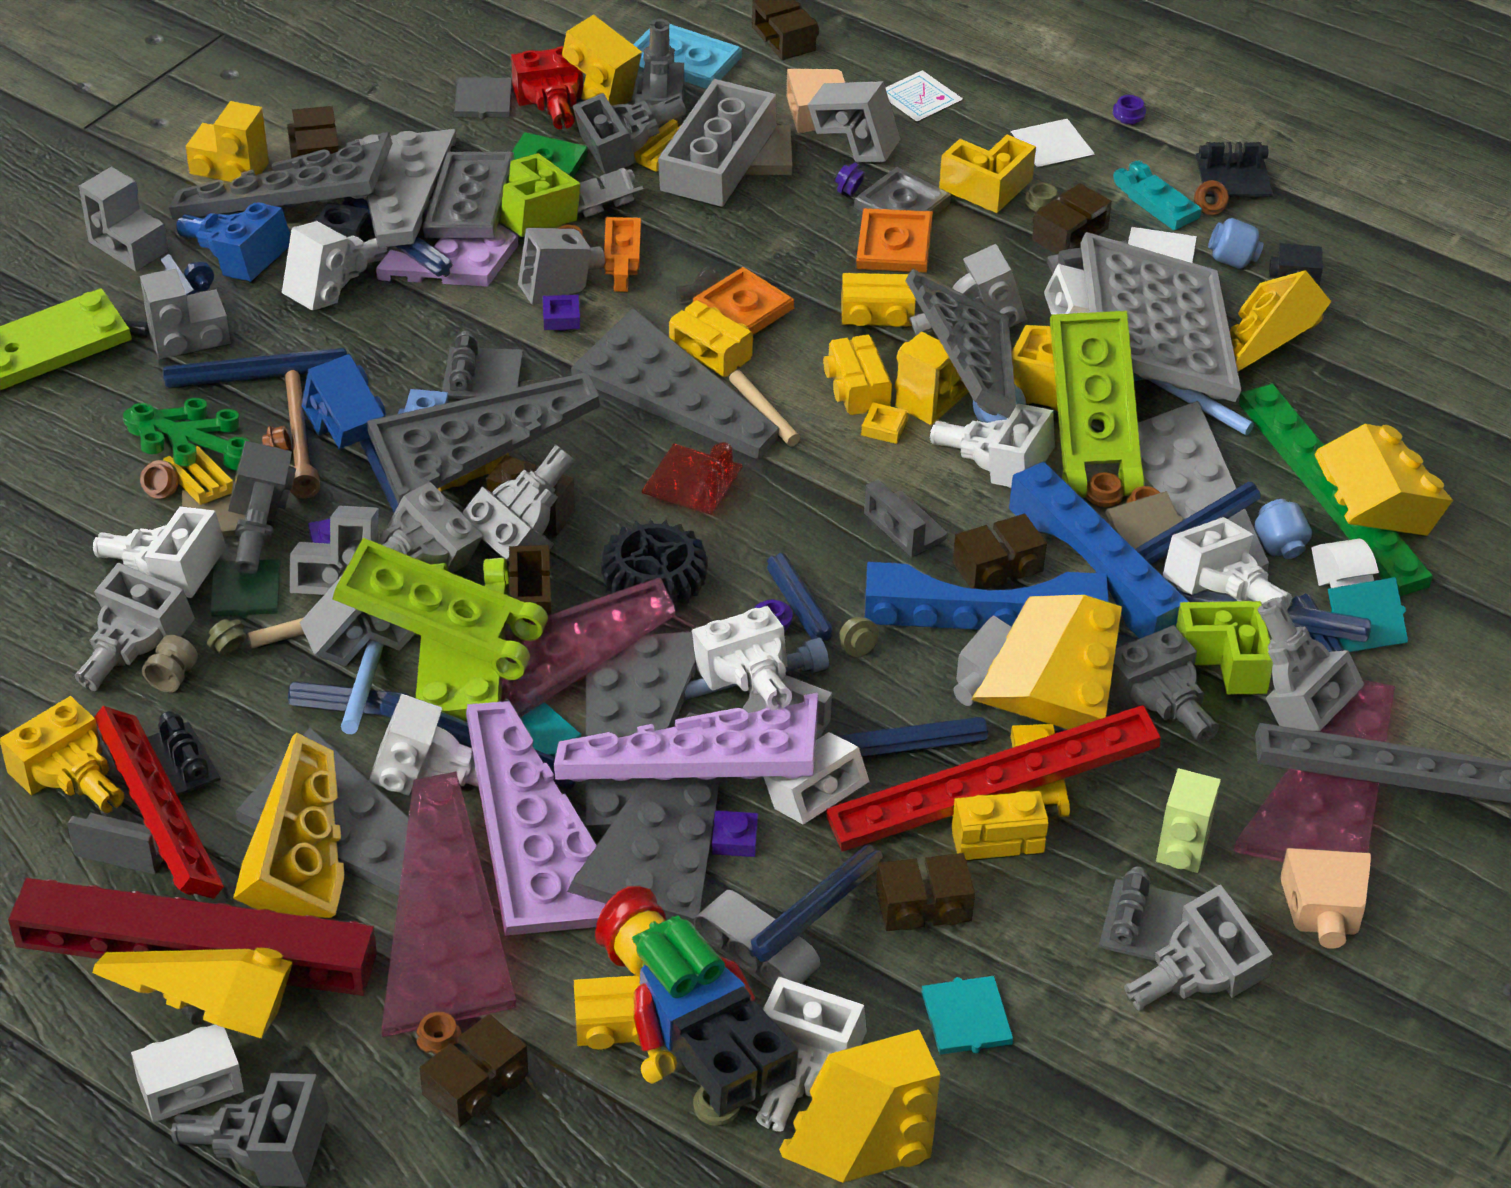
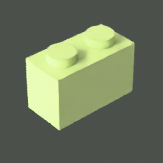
M1178 768L1166 805L1156 862L1198 873L1210 834L1221 779Z

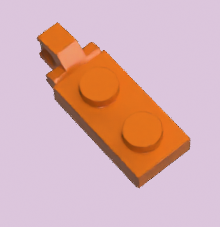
M606 217L604 270L605 275H614V291L628 292L629 275L638 274L640 267L641 218Z

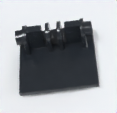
M1206 142L1205 145L1199 146V153H1196L1195 156L1202 183L1210 180L1220 182L1227 189L1229 197H1273L1264 160L1268 158V145H1262L1261 142H1244L1243 153L1241 142H1236L1234 153H1232L1231 142H1226V145L1224 142ZM1208 192L1205 197L1215 196L1213 193Z
M172 711L163 713L159 718V733L147 738L177 796L221 780L189 722L184 723L182 717Z

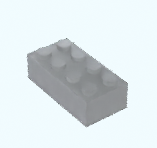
M713 79L658 158L660 191L723 207L777 126L776 94Z

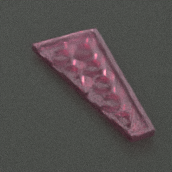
M661 578L548 615L545 628L541 636L536 640L526 641L517 637L511 628L505 630V641H515L524 645L530 653V660L519 679L508 680L503 678L501 702L510 701L519 718H521L674 617V604ZM533 621L528 622V624L536 625ZM505 657L509 662L517 663L515 660Z
M1363 680L1365 685L1320 731L1316 732L1386 742L1395 686ZM1288 769L1236 840L1234 852L1283 863L1287 848L1368 853L1379 782Z
M456 771L413 781L382 1022V1037L417 1030L421 1020L433 1012L448 1013L455 1021L516 1008L514 989Z

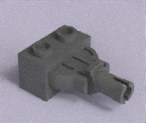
M665 19L652 20L650 22V44L644 49V75H637L635 104L645 101L647 104L654 105L676 94L684 101V63L674 62L675 49L670 46L669 22ZM682 116L674 118V120L678 121V127L682 125ZM667 122L660 124L659 128L665 125Z
M604 93L573 105L580 135L604 174L636 163L634 152L642 148L649 137L660 133V124L686 115L684 103L678 94L654 105L641 101L634 105L618 104L611 106Z
M249 441L244 443L228 508L229 512L245 515L244 520L238 519L235 529V535L239 538L234 568L240 572L248 574L257 572L264 543L271 540L273 534V527L266 525L267 520L274 522L278 508H286L296 472L295 467L289 466L292 451Z
M1174 625L1116 648L1109 697L1122 712L1144 705L1146 709L1157 711L1164 720L1170 719L1172 722H1182L1198 743H1204L1205 738L1209 741L1215 737L1219 730V725L1200 706L1203 703L1205 693L1197 686V675L1194 667L1197 651Z
M271 1073L264 1094L249 1098L241 1104H225V1107H221L215 1115L177 1114L174 1118L176 1123L172 1124L171 1135L176 1145H212L216 1157L233 1158L243 1168L255 1171L260 1185L306 1187L330 1109L316 1074Z

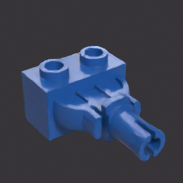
M254 202L244 212L231 215L210 213L205 218H199L184 214L183 218H179L176 224L177 233L180 236L196 238L200 247L210 249L212 254L218 258L223 276L250 282L289 247L290 232L283 209L264 203Z

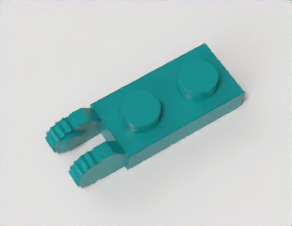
M1136 160L1129 164V171L1124 168L1115 170L1113 179L1116 186L1121 188L1128 195V198L1173 231L1200 218L1201 207L1155 174L1153 175L1150 167L1145 163L1143 164L1142 161Z

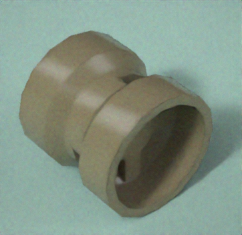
M167 635L157 645L156 654L150 656L143 665L142 674L146 681L154 688L163 692H174L182 684L185 678L184 673L190 671L197 662L198 653L195 647L186 639L176 635Z

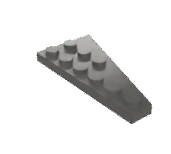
M390 132L377 134L379 141L360 145L359 140L346 143L347 147L333 154L323 149L272 164V171L255 175L253 169L241 173L240 177L230 183L224 184L222 180L217 179L178 190L169 206L173 220L183 218L184 214L199 218L210 213L231 215L237 211L246 210L254 202L271 206L285 205L286 207H295L304 202L311 201L327 203L336 198L349 196L356 199L363 198L374 191L393 144Z
M912 268L905 281L974 402L988 414H1000L1009 419L1016 407L1008 316Z
M633 308L571 367L572 375L588 372L596 389L759 460L778 440L779 427Z
M588 372L369 420L367 421L368 433L399 505L404 495L422 485L431 482L438 489L599 408L600 402L599 394Z
M692 632L586 639V736L607 732L615 734L618 738L630 736L637 733V727L653 724L654 731L674 727L675 720L678 718L685 701V691L691 678L694 679L697 671ZM631 778L625 781L613 779L586 780V829L590 836H602L607 832L643 778Z
M689 712L686 717L697 716V714ZM697 777L672 778L670 780L643 778L577 873L567 892L606 904L618 891L628 886H642L654 893L657 904L663 908L667 920L672 916L678 915L681 919L688 920L694 926V918L700 911L720 777L709 780Z
M309 728L303 736L334 751L338 798L333 803L335 825H340L341 839L337 841L338 862L343 863L344 871L455 922L478 893V881L312 728ZM284 757L237 808L238 822L256 829Z

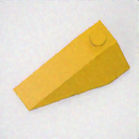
M1306 270L1259 283L1242 305L1238 313L1242 321L1239 325L1236 324L1230 329L1237 371L1242 370L1307 329L1314 328L1323 320V312L1329 306L1331 300Z
M299 733L292 736L244 857L233 899L257 910L269 909L278 913L299 916L312 915L324 918H331L336 915L344 881V865L338 862L337 841L341 839L340 825H335L333 801L338 798L333 750Z
M262 947L256 948L255 951L251 949L106 952L95 963L92 973L139 993H152L157 990L163 993V997L167 999V1005L177 1009H182L184 1006H195L205 1010L203 1017L205 1021L262 1039L279 1012L293 962L282 959L283 955L278 951Z

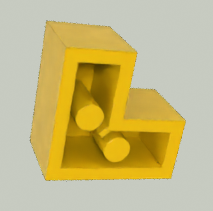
M594 14L566 31L562 56L586 74L581 99L585 101L604 93L611 106L626 104L632 100L642 51Z
M230 101L213 125L202 123L186 145L189 173L232 182L240 177L242 172L252 169L255 175L262 174L269 164L262 107Z
M1008 134L989 151L959 139L942 154L939 188L956 197L979 205L986 210L998 213L1033 180L1036 146Z
M921 331L911 341L905 342L900 347L897 354L898 376L895 382V407L907 410L910 415L932 425L969 391L940 340Z

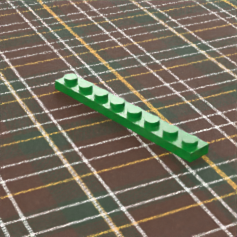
M1273 384L1241 392L1239 405L1348 539L1359 538L1368 544L1375 557L1379 577L1381 579L1396 577L1399 596L1430 587L1433 575L1396 531L1348 524L1345 518V514L1348 511L1347 505L1338 504L1334 496L1338 491V487L1327 481L1314 455L1318 448L1324 446L1323 443Z

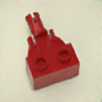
M564 46L549 50H528L523 53L511 54L512 86L518 105L537 104L538 109L544 111L545 103L547 114L552 116L556 129H562L561 120H563L566 129L572 127L574 116L571 113L570 107L576 105V100L582 97L583 72L562 56Z

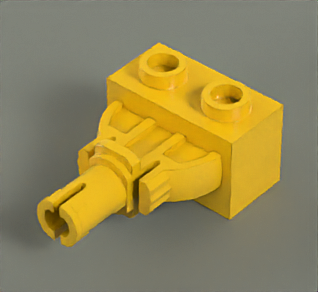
M72 696L67 697L0 738L7 773L31 796L45 787L61 788L67 795L72 796L75 794V788L79 796L87 795L105 813L113 811L112 806L107 800L115 808L122 804L124 792L104 776L109 771V764L101 755L102 749L96 720Z

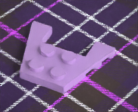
M498 224L494 238H440L433 248L452 261L453 266L449 269L450 274L447 277L443 275L437 277L408 255L390 250L376 268L377 279L390 281L391 276H407L408 282L421 283L427 277L442 278L443 284L489 286L518 247V235Z

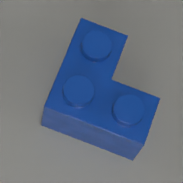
M347 354L308 369L302 407L318 436L330 432L339 449L370 438L367 421L385 417L386 412L381 399L378 396H373L368 387V378L361 365L356 366L351 355Z

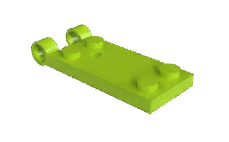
M100 288L84 293L79 297L0 326V390L132 340L128 326L103 289Z
M1127 311L1052 314L1050 317L1063 463L1062 479L1081 498H1085L1087 494L1085 465L1119 463L1118 478L1124 489L1123 496H1131L1134 489L1144 486V477L1141 464ZM1096 419L1101 420L1104 423V431L1099 433L1093 431L1091 422Z
M363 538L339 580L332 600L489 662L499 676L508 680H516L523 675L530 660V653L521 643L505 641L499 638L505 624H509L512 632L520 639L533 641L541 636L548 621L546 611L535 603L522 602L366 538ZM522 618L529 619L536 625L528 624ZM505 657L511 658L517 663L509 662Z
M506 558L485 559L483 565L485 587L508 596L509 571ZM446 563L430 564L448 571ZM506 624L499 637L503 640H505ZM421 635L416 699L442 707L441 712L463 721L467 720V704L501 702L503 678L494 671L491 663Z

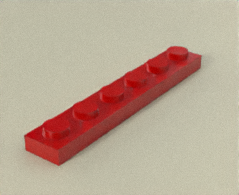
M102 706L94 716L102 734L101 738L108 746L116 762L115 766L122 774L130 790L131 798L137 803L144 817V824L151 831L159 847L158 852L166 861L174 877V884L185 894H197L215 899L224 885L138 718L135 715Z

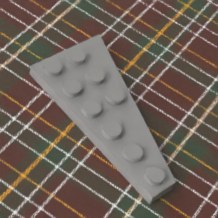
M456 129L421 133L403 131L391 136L393 144L374 191L366 196L378 248L414 244L422 225L423 212H427L430 206L429 198L434 194L446 153L451 152V146L456 144ZM368 135L363 139H357L360 141V145L379 141L378 135Z
M1198 401L1138 423L1144 486L1153 487L1160 493L1167 491L1177 515L1182 516L1183 520L1236 489ZM1243 509L1228 518V520L1254 534L1249 554L1256 560L1257 566L1267 572L1269 562L1247 511Z

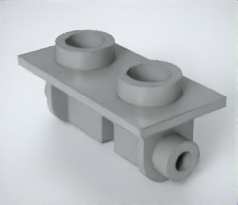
M625 168L600 176L604 189H600L597 178L581 182L578 213L583 212L586 218L603 212L604 204L614 202L615 207L630 203L634 201L633 194L643 190V186L633 188L632 183L635 182L634 173L631 169L626 170Z

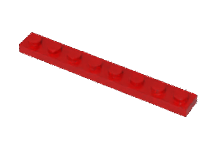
M1144 705L827 808V819L843 852L954 815L955 798L1028 791L1160 747L1161 737Z

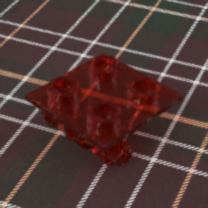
M726 442L715 444L710 454L673 443L642 489V493L712 515L743 468V465L733 462V449Z

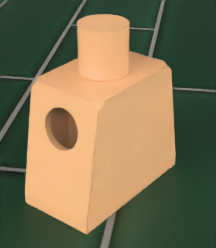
M787 69L786 97L797 133L815 130L808 103L824 83H845L842 71L838 69Z
M1287 848L1281 872V883L1296 929L1302 932H1318L1320 945L1330 949L1343 946L1346 942V934L1354 935L1359 932L1366 905L1371 862L1370 853Z

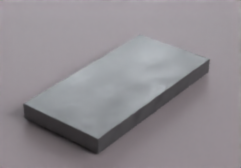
M514 152L446 153L423 225L424 238H494L501 215L503 186L509 183L510 164L512 160H515Z

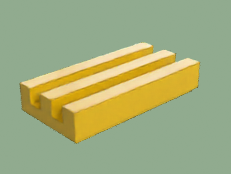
M670 120L659 128V134L649 137L646 144L634 152L636 163L658 172V158L680 128V126L678 127V121Z
M196 446L197 460L193 465L180 466L174 463L171 456L163 458V461L170 462L176 468L179 475V484L199 505L232 494L233 480L198 446ZM185 468L195 476V480L184 470ZM201 486H205L209 490V492L205 493V490Z

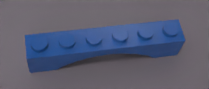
M1044 461L1013 475L1009 509L1016 516L1025 513L1038 532L1054 535L1066 542L1082 555L1096 573L1107 574V588L1115 603L1122 606L1121 615L1126 626L1139 639L1173 625L1176 627L1180 602L1189 601Z
M867 562L865 618L879 625L980 630L989 618L994 615L1012 627L1026 600L1032 596L1087 595L1108 602L1107 574L1065 572L1052 580L1030 587L1012 590H980L939 581L921 573L908 564Z

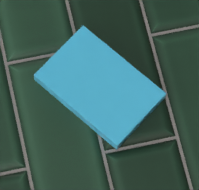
M669 24L670 46L675 49L674 62L684 63L685 82L707 89L713 79L721 80L742 58V48ZM650 28L633 44L642 51L639 66L643 68L645 65L643 58L644 49L650 44Z

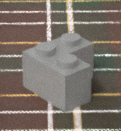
M883 81L824 83L808 103L816 133H846L855 162L886 161L901 140Z
M111 166L79 185L89 243L134 271H138L168 252L165 226L159 219L153 218L140 210L137 195L138 186L132 177L123 174Z
M176 268L140 276L149 334L158 359L231 344L227 315L217 289L186 295Z
M338 506L330 517V544L299 542L290 553V593L324 595L344 573L363 538L378 543L379 508Z
M341 577L299 622L314 655L344 667L369 639L400 651L415 634L400 626L332 600L335 588Z

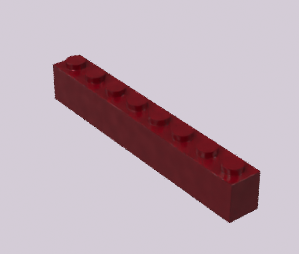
M26 878L8 918L14 944L17 948L100 959L106 952L251 949L255 951L256 948L262 947L278 951L283 955L282 959L293 962L286 985L364 996L377 955L374 926L356 921L328 920L312 915L299 916L278 913L269 909L256 910L234 907L225 903L213 904L191 901L182 897L169 898L147 895L138 891L126 892L104 889L95 885L82 886L60 883L51 879Z

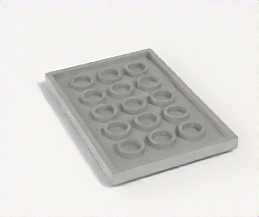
M1086 232L1081 241V251L1089 311H1127L1133 373L1143 379H1156L1170 383L1178 389H1191L1205 393L1214 399L1223 398L1236 402L1241 392V386L1218 271Z

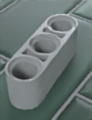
M733 890L724 891L694 918L695 928L711 947L731 961L736 962L739 967L771 990L778 976L802 984L820 967V958L817 952L800 936H797L767 962H760L757 957H751L749 954V948L752 946L751 939L775 919Z

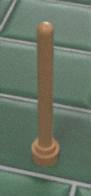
M290 370L285 375L296 468L290 492L298 498H311L320 490V478L318 471L310 465L305 415L302 407L303 398L300 375L297 371Z

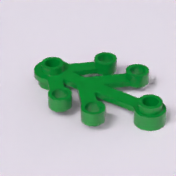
M201 398L187 399L184 402V407L160 410L147 403H137L123 413V422L127 426V430L131 434L141 437V450L146 454L161 453L164 450V435L158 431L167 433L173 448V461L180 466H190L196 462V446L192 444L195 443L223 453L224 465L231 470L237 471L244 443L249 441L243 437H234L227 441L205 433L236 431L239 428V413L232 409H223L216 413L215 419H205L207 417V402ZM184 419L192 420V421H185V422H174V421H176V420H184Z

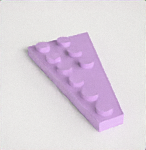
M818 693L804 695L803 703L788 705L784 708L776 700L779 710H771L767 704L765 709L750 713L741 708H733L676 719V727L654 731L653 724L637 727V733L630 736L618 738L615 734L607 732L559 741L554 762L555 779H570L579 782L588 779L625 781L631 778L670 780L672 778L697 777L709 780L716 777L754 779L760 776H784L786 778L813 776L819 708Z
M510 701L467 704L466 717L505 936L596 927L600 912L606 904L569 893L567 890L597 845L566 794H561L553 780L554 774L548 764H543L532 746L533 739Z

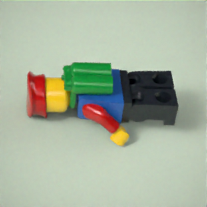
M628 886L618 891L608 900L600 912L596 923L595 939L598 945L606 948L610 960L615 965L627 967L636 976H640V985L634 991L633 1018L641 1049L649 1054V1058L645 1059L641 1065V1073L647 1082L654 1084L662 1080L663 1076L665 1077L673 1073L677 1066V1057L681 1059L685 1068L694 1074L710 1096V1105L717 1115L721 1117L754 1100L756 1091L762 1096L796 1079L798 1047L766 1012L753 1001L755 995L736 962L718 956L688 920L681 919L678 915L672 916L667 920L663 908L657 904L656 896L648 888ZM665 1045L669 1051H662L661 1046Z

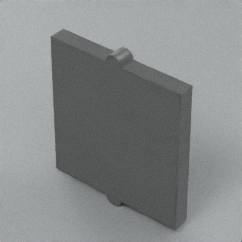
M487 76L457 77L455 117H479L480 119L485 117H510L512 78H488Z

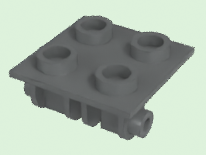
M461 332L456 337L455 347L449 348L442 392H448V398L468 399L517 388L523 350L478 348L477 338L472 332Z
M1138 866L1133 867L1131 871L1125 874L1124 880H1115L1098 948L1156 961L1155 953L1169 945L1174 931L1182 924L1183 906L1198 897L1150 887L1151 880L1147 870Z

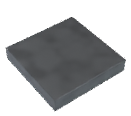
M896 167L855 197L854 208L863 212V208L933 211L934 217L950 204L951 194Z

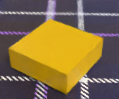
M873 402L862 424L861 435L897 444L908 421V411Z

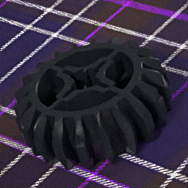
M650 519L649 523L645 525L635 521L632 529L621 527L618 535H611L610 541L607 545H604V551L602 552L601 574H603L607 590L612 591L615 600L624 599L627 608L638 604L642 612L647 607H655L659 613L663 606H668L674 610L677 602L688 604L691 596L699 595V590L701 586L705 585L707 578L708 557L706 556V551H704L702 540L696 539L694 531L684 532L682 524L673 527L669 526L667 519L662 524H654Z

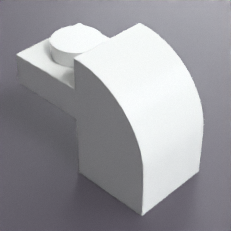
M1362 539L1320 544L1311 548L1319 586L1330 584L1331 588L1370 582L1374 581L1373 574L1379 573L1375 557L1368 544Z

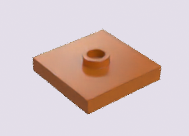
M863 208L856 259L857 269L911 272L913 268L918 272H927L933 211Z
M744 267L693 298V302L698 300L709 308H717L732 321L746 325L753 335L794 309V298Z

